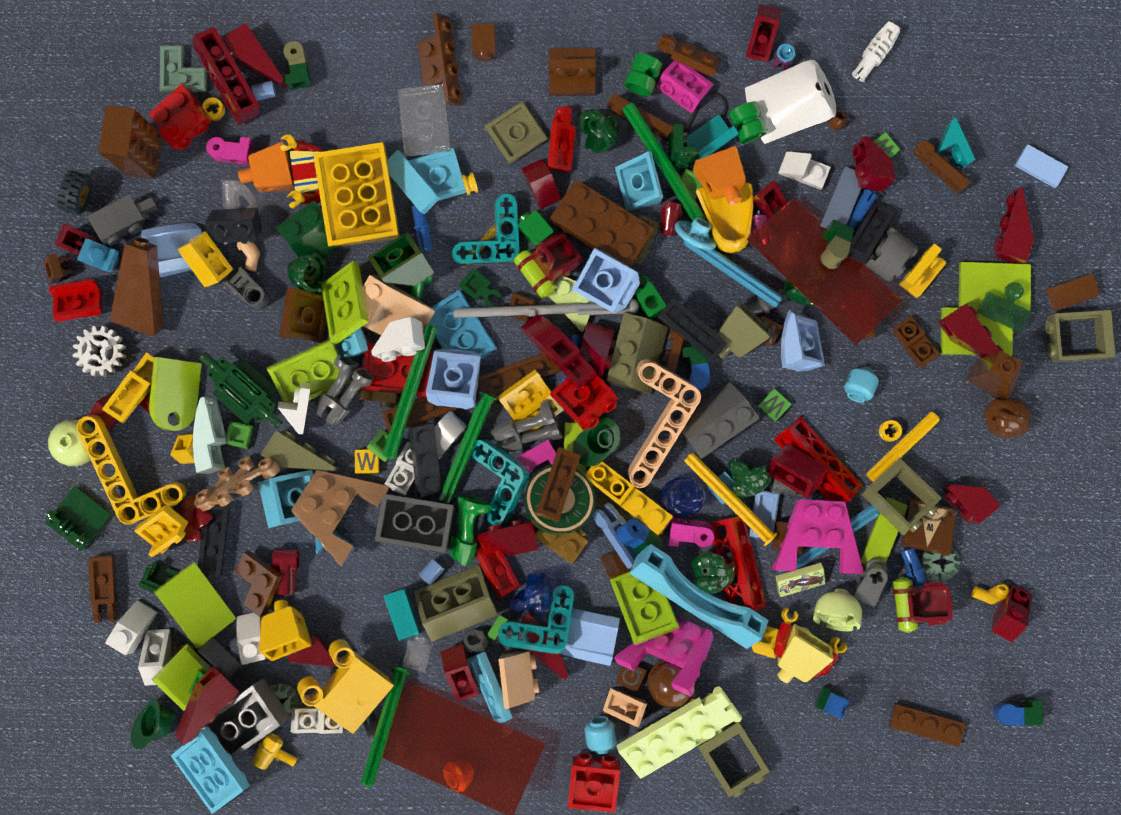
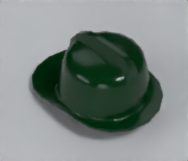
M600 417L598 424L594 428L585 429L575 439L573 452L581 455L579 463L587 467L601 463L620 447L622 431L613 419Z
M151 699L133 723L131 730V743L133 747L137 750L143 749L152 739L165 737L177 716L176 712L170 710L165 705L159 704L156 699Z

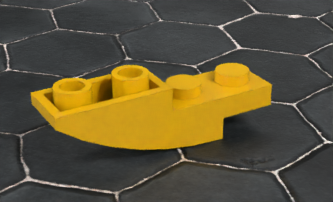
M601 462L591 466L586 472L585 476L591 484L660 536L674 518L605 463Z

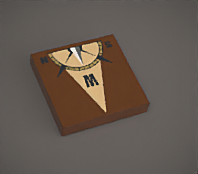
M910 499L908 501L906 520L909 522L926 504ZM938 506L939 509L928 518L925 515L921 519L923 524L914 533L909 530L903 536L902 545L949 556L951 554L957 510Z

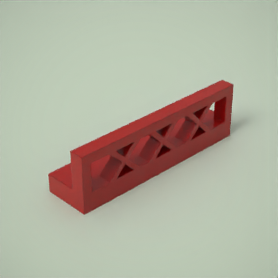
M801 416L773 439L781 449L786 444H789L827 467L823 482L817 488L827 501L847 503L862 488L863 485ZM797 425L802 429L804 435H801L795 428ZM813 445H816L818 447L820 453H817L815 451ZM829 462L834 465L836 471L831 469ZM844 480H847L849 482V484L853 487L852 490H850L847 487Z
M739 516L711 522L710 524L714 528L713 543L716 554L723 556L725 559L724 552L726 548L732 552L733 558L731 562L725 559L726 564L734 563L736 565L734 570L738 577L737 585L731 583L724 588L728 603L737 605L735 598L738 594L743 598L745 607L753 611L767 607L747 524ZM725 525L727 536L725 539L719 534L718 526Z

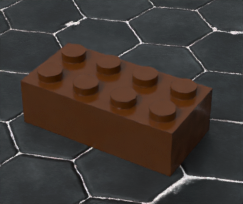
M106 105L98 153L127 176L154 179L155 173L159 170L158 151L163 146L161 134L135 109Z
M575 179L550 217L552 225L590 249L594 250L596 247L630 268L633 267L648 244L655 229Z

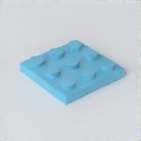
M208 726L202 729L193 741L180 747L171 755L212 814L250 786L245 774L238 769L233 762L232 756L225 751L218 741L217 735Z

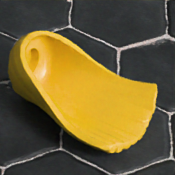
M745 182L743 189L738 191L742 200L732 206L728 204L725 196L713 200L704 187L696 190V194L711 225L715 243L720 250L726 253H735L743 250L750 239L753 189L752 184Z

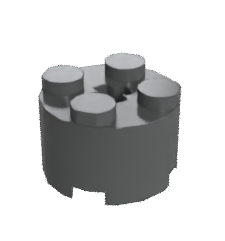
M893 227L885 231L884 234L887 237L880 240L867 264H863L884 281L888 282L895 276L898 278L906 269L904 263L908 258L911 259L919 249L915 243Z

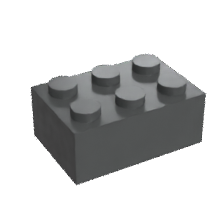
M383 494L375 541L446 553L449 547L455 506Z
M263 678L235 697L230 705L225 706L217 713L214 721L206 724L202 729L208 726L217 735L218 741L233 759L291 717Z

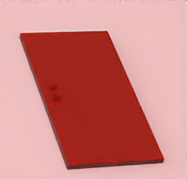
M794 198L753 232L747 240L857 346L902 300L863 263L848 256L841 261L837 268H827L821 261V255L827 245V240L822 238L823 231L826 228L821 227V223Z
M407 681L399 698L382 758L504 815H514L545 747V743Z

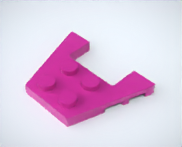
M797 499L787 525L786 536L783 543L780 544L781 549L777 560L774 561L772 570L796 571L797 547L805 546L840 548L839 573L863 574L845 502Z
M675 616L680 629L637 645L633 643L614 657L617 664L632 671L647 654L681 667L682 670L671 684L673 689L691 697L695 690V681L700 676L699 670L702 662L706 660L714 637L711 630Z

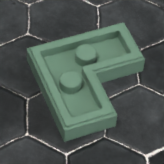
M183 45L160 46L161 93H172L181 84L186 85L190 92H207L208 72L205 67L185 68V47Z

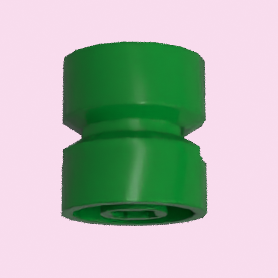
M643 53L635 54L631 64L633 71L628 72L624 87L635 94L651 96L656 84L654 79L658 78L663 64L650 55Z
M756 101L742 104L729 112L733 126H738L737 131L739 134L737 136L741 144L755 141L768 133L765 121L759 118L761 111Z

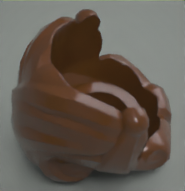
M1018 398L1007 400L994 399L985 408L984 418L986 419L985 422L989 432L1003 438L1019 437L1030 429L1031 411L1026 403L1021 402V399Z

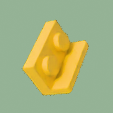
M936 244L929 247L899 285L914 297H920L946 264V261L938 256L942 249Z

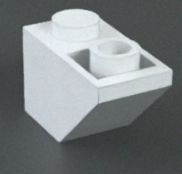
M412 317L390 322L372 349V355L382 359V361L389 362L395 360L397 356H412L417 351L425 349L422 322Z

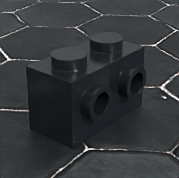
M258 208L212 210L206 220L209 237L214 243L226 245L231 242L252 243L257 240L262 230Z

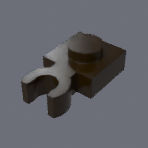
M360 390L359 399L381 402V407L394 408L395 404H399L402 395Z

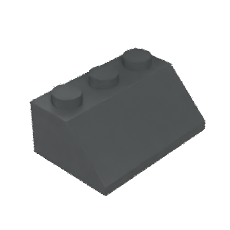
M729 382L697 405L681 431V435L695 455L702 459L760 418L747 399Z

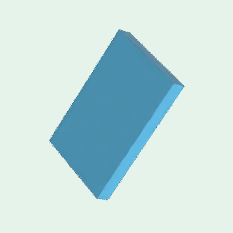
M460 290L431 307L436 312L429 324L437 327L435 338L442 349L474 351L481 355V359L497 349L478 317L454 318V309L471 308Z

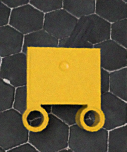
M338 639L331 643L329 647V654L334 664L339 667L322 688L315 678H303L298 683V693L305 705L316 707L352 734L363 723L368 739L372 742L378 726L374 709L394 685L387 675L354 652L347 641ZM342 650H346V651H347L344 656H342V657H337V654H338L340 651H342ZM315 688L312 694H305L308 689Z

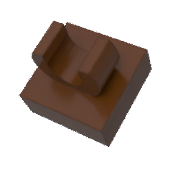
M57 254L47 255L43 265L49 284L59 283L62 277H67L72 273V269L64 270L61 268V264H66L69 261L67 257H62L58 260Z

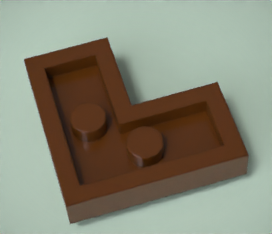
M251 551L243 552L235 572L252 584L243 605L259 617L267 614L283 575Z

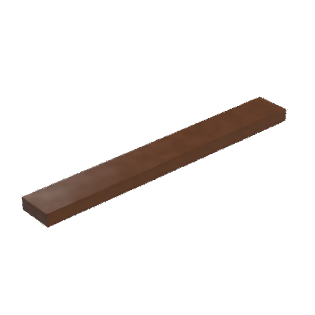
M541 353L479 376L475 403L478 402L481 395L479 391L494 397L506 391L534 370L538 372L542 379L562 371L552 360L549 361ZM418 398L414 400L405 429L461 408L436 406L428 402L427 398ZM398 406L381 412L388 432H390Z

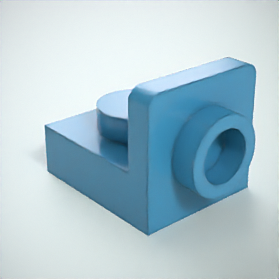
M85 239L77 260L102 271L111 272L118 264L119 251L90 239Z

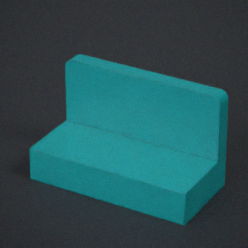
M717 115L687 136L686 147L697 148V154L694 159L696 161L709 156L739 133L734 126L729 129L721 116Z
M407 588L384 595L398 641L422 633Z

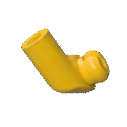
M998 584L989 590L975 586L971 596L993 605L1006 598L1009 588L1005 584Z

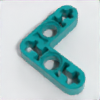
M502 194L495 200L496 241L461 242L456 244L451 251L455 262L460 264L509 262L515 259L519 254L517 202L514 196ZM504 198L508 203H511V207L507 208V215L512 214V218L505 217L500 219V215L505 214L504 207H500V203L504 201ZM507 221L512 224L513 231L511 234L507 235L501 231V224ZM484 245L491 249V256L488 259L482 258L479 254V249ZM495 245H498L497 250L505 249L509 245V248L513 249L514 253L510 254V258L507 257V254L500 253L497 254L499 259H496L497 251ZM461 246L465 251H472V246H475L474 255L476 260L472 259L473 255H466L463 260L456 252L461 249Z
M477 440L472 451V457L502 478L490 503L491 510L487 513V519L492 525H503L510 520L529 480V470L523 463L490 440ZM498 456H501L504 460V465L501 469L496 464ZM519 470V471H518V475L520 476L519 479H516V478H517V474H516L515 472H513V471ZM506 488H508L512 493V498L510 501L506 500L504 497V491ZM497 510H500V511H499V515L501 516L500 519H498V513H496Z
M563 585L554 590L548 627L506 622L500 626L498 631L500 643L513 648L554 654L562 653L568 643L574 600L572 589ZM561 594H566L564 608L559 607ZM557 614H562L566 617L567 621L564 624H556L553 617ZM507 630L512 631L511 639L506 638ZM520 631H523L522 641H519ZM529 633H536L539 635L540 640L536 643H530L527 641L526 636ZM544 635H547L546 645L543 644ZM555 637L560 638L559 646L554 645Z

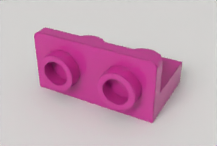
M674 60L663 72L656 87L690 113H693L714 84L691 67Z

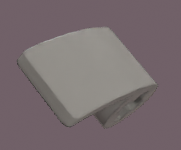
M452 411L448 412L434 427L438 459L442 457L453 442L457 441L465 433L468 427Z

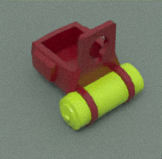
M555 234L538 243L536 250L532 253L529 250L522 251L514 259L517 269L522 272L533 287L534 292L541 299L552 295L556 289L554 281L578 270L582 261V257L564 234Z
M900 577L893 581L898 630L912 632L918 629V623L928 622V625L935 626L947 624L948 621L953 620L952 601L948 584H943L942 581L924 582L923 586L913 585V580L906 577Z

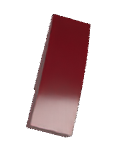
M529 611L519 622L521 624L543 627ZM529 633L527 635L533 643L540 640L539 635L536 633ZM544 635L543 644L546 645L547 635ZM528 650L564 680L568 678V672L561 653L554 654Z

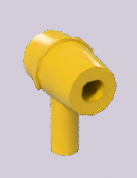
M269 733L259 742L252 763L256 767L265 770L274 758L294 766L297 757L281 750L283 740L278 735Z

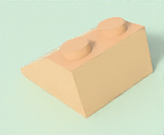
M377 274L369 275L363 286L369 322L363 326L380 335L383 334L390 322L407 317L421 321L422 328H424V325L429 324L436 310L394 284L383 282Z
M528 650L502 653L499 658L504 709L535 700V693H539L538 679H533L532 672L533 669H537L535 655H530Z

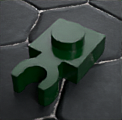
M474 268L458 285L459 288L476 301L483 297L488 307H494L489 302L490 296L495 295L497 298H501V294L497 290L488 289L491 282Z

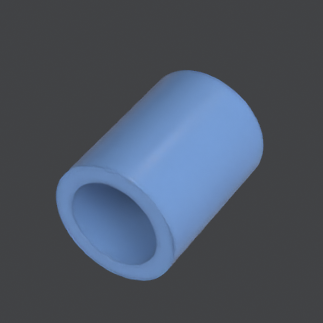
M273 81L252 85V91L257 101L277 97Z
M432 559L419 573V576L429 585H432L445 569L436 560Z

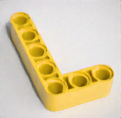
M89 415L78 421L77 431L120 522L124 524L135 523L151 516L166 504L172 507L186 497V487L177 481L138 497L102 418L98 415ZM87 420H91L94 422V432H90L87 430ZM97 442H102L105 445L104 454L96 450ZM107 463L115 467L114 475L107 473ZM117 485L124 487V496H119L116 493ZM170 488H176L179 491L178 499L170 497ZM148 497L156 499V508L149 507L147 504ZM126 507H132L135 510L134 518L127 516L125 512Z

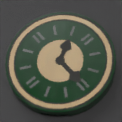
M552 465L544 467L532 476L525 489L524 504L527 516L543 532L557 535L572 534L580 530L593 514L595 507L594 489L588 478L576 469L559 521L555 522L535 515Z

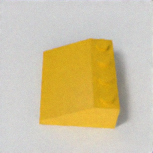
M383 142L313 153L329 247L395 240L400 236L386 148Z

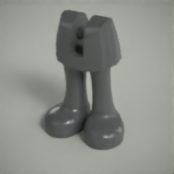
M338 355L334 360V365L339 370L338 377L328 392L322 393L315 411L321 418L329 413L326 421L334 427L351 411L349 403L357 391L363 386L371 385L374 379L368 370L358 368L359 364ZM352 375L353 380L351 384L340 398L339 395L343 387Z
M549 399L541 402L540 412L537 415L516 422L513 420L506 421L491 431L494 439L498 441L497 446L506 452L521 451L523 444L540 439L551 438L559 440L563 438L559 421L555 419ZM547 425L541 429L521 434V432H524L526 430L538 426Z

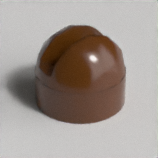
M836 110L835 117L827 120L829 127L833 130L841 129L847 122L848 117L845 113Z

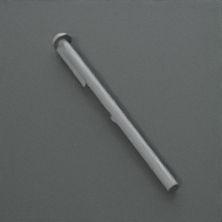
M631 298L627 307L617 313H612L596 303L454 309V318L570 313L597 315L623 314L624 312L634 315L639 309V304L637 300Z

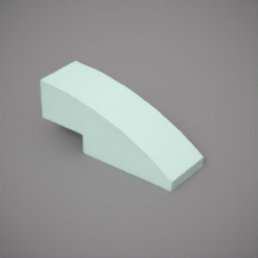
M202 397L197 407L193 430L194 462L196 473L211 474L225 469L220 446L227 444L217 399Z

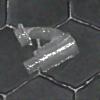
M236 179L222 180L224 209L240 208L239 193H241L249 203V205H245V208H258L259 214L262 213L263 205L258 204L246 185Z

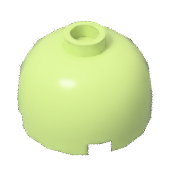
M79 420L63 421L57 424L50 432L48 449L52 457L61 464L82 466L91 460L77 431ZM86 423L87 430L94 432V428Z
M835 589V591L828 592L819 598L815 606L813 620L819 625L820 621L828 623L826 628L833 630L853 631V626H856L858 630L861 626L862 608L860 603L847 590Z

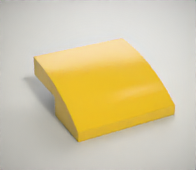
M536 370L497 396L515 422L537 415L540 412L541 402L549 399L555 416L564 411L550 396L551 391ZM541 426L526 430L523 433L535 431Z

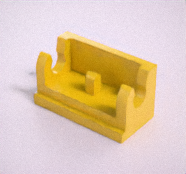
M206 231L191 238L190 242L177 249L204 287L218 283L233 270Z

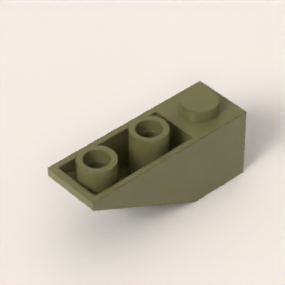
M286 430L282 433L275 431L261 453L265 458L270 457L283 468L323 471L339 470L338 467L334 466L335 460L325 454L321 458L314 453L316 450L314 447L305 442L302 445L295 442L296 436Z

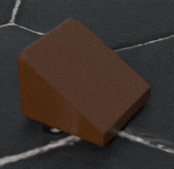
M616 551L600 557L609 580L630 571V568L626 567Z

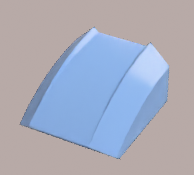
M194 222L142 230L141 238L149 240V243L157 245L160 277L192 270L177 249L190 242L191 238L202 234L201 228Z
M595 247L572 290L610 312L617 313L627 307L640 282L637 271Z
M790 309L782 332V368L798 372L825 366L817 321Z
M449 348L435 350L426 390L428 402L436 406L464 408L465 410L474 407L481 355L474 351Z
M572 608L568 643L566 649L561 654L610 666L620 618ZM562 615L560 624H564L567 621L564 615ZM559 637L557 638V646H559L560 643Z

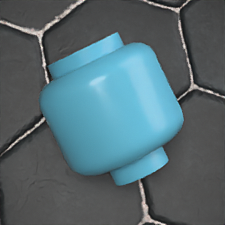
M869 367L855 368L850 371L844 389L849 399L863 403L873 398L879 379Z
M605 716L590 719L589 723L585 726L587 747L592 751H596L597 754L609 753L610 749L617 744L615 724Z

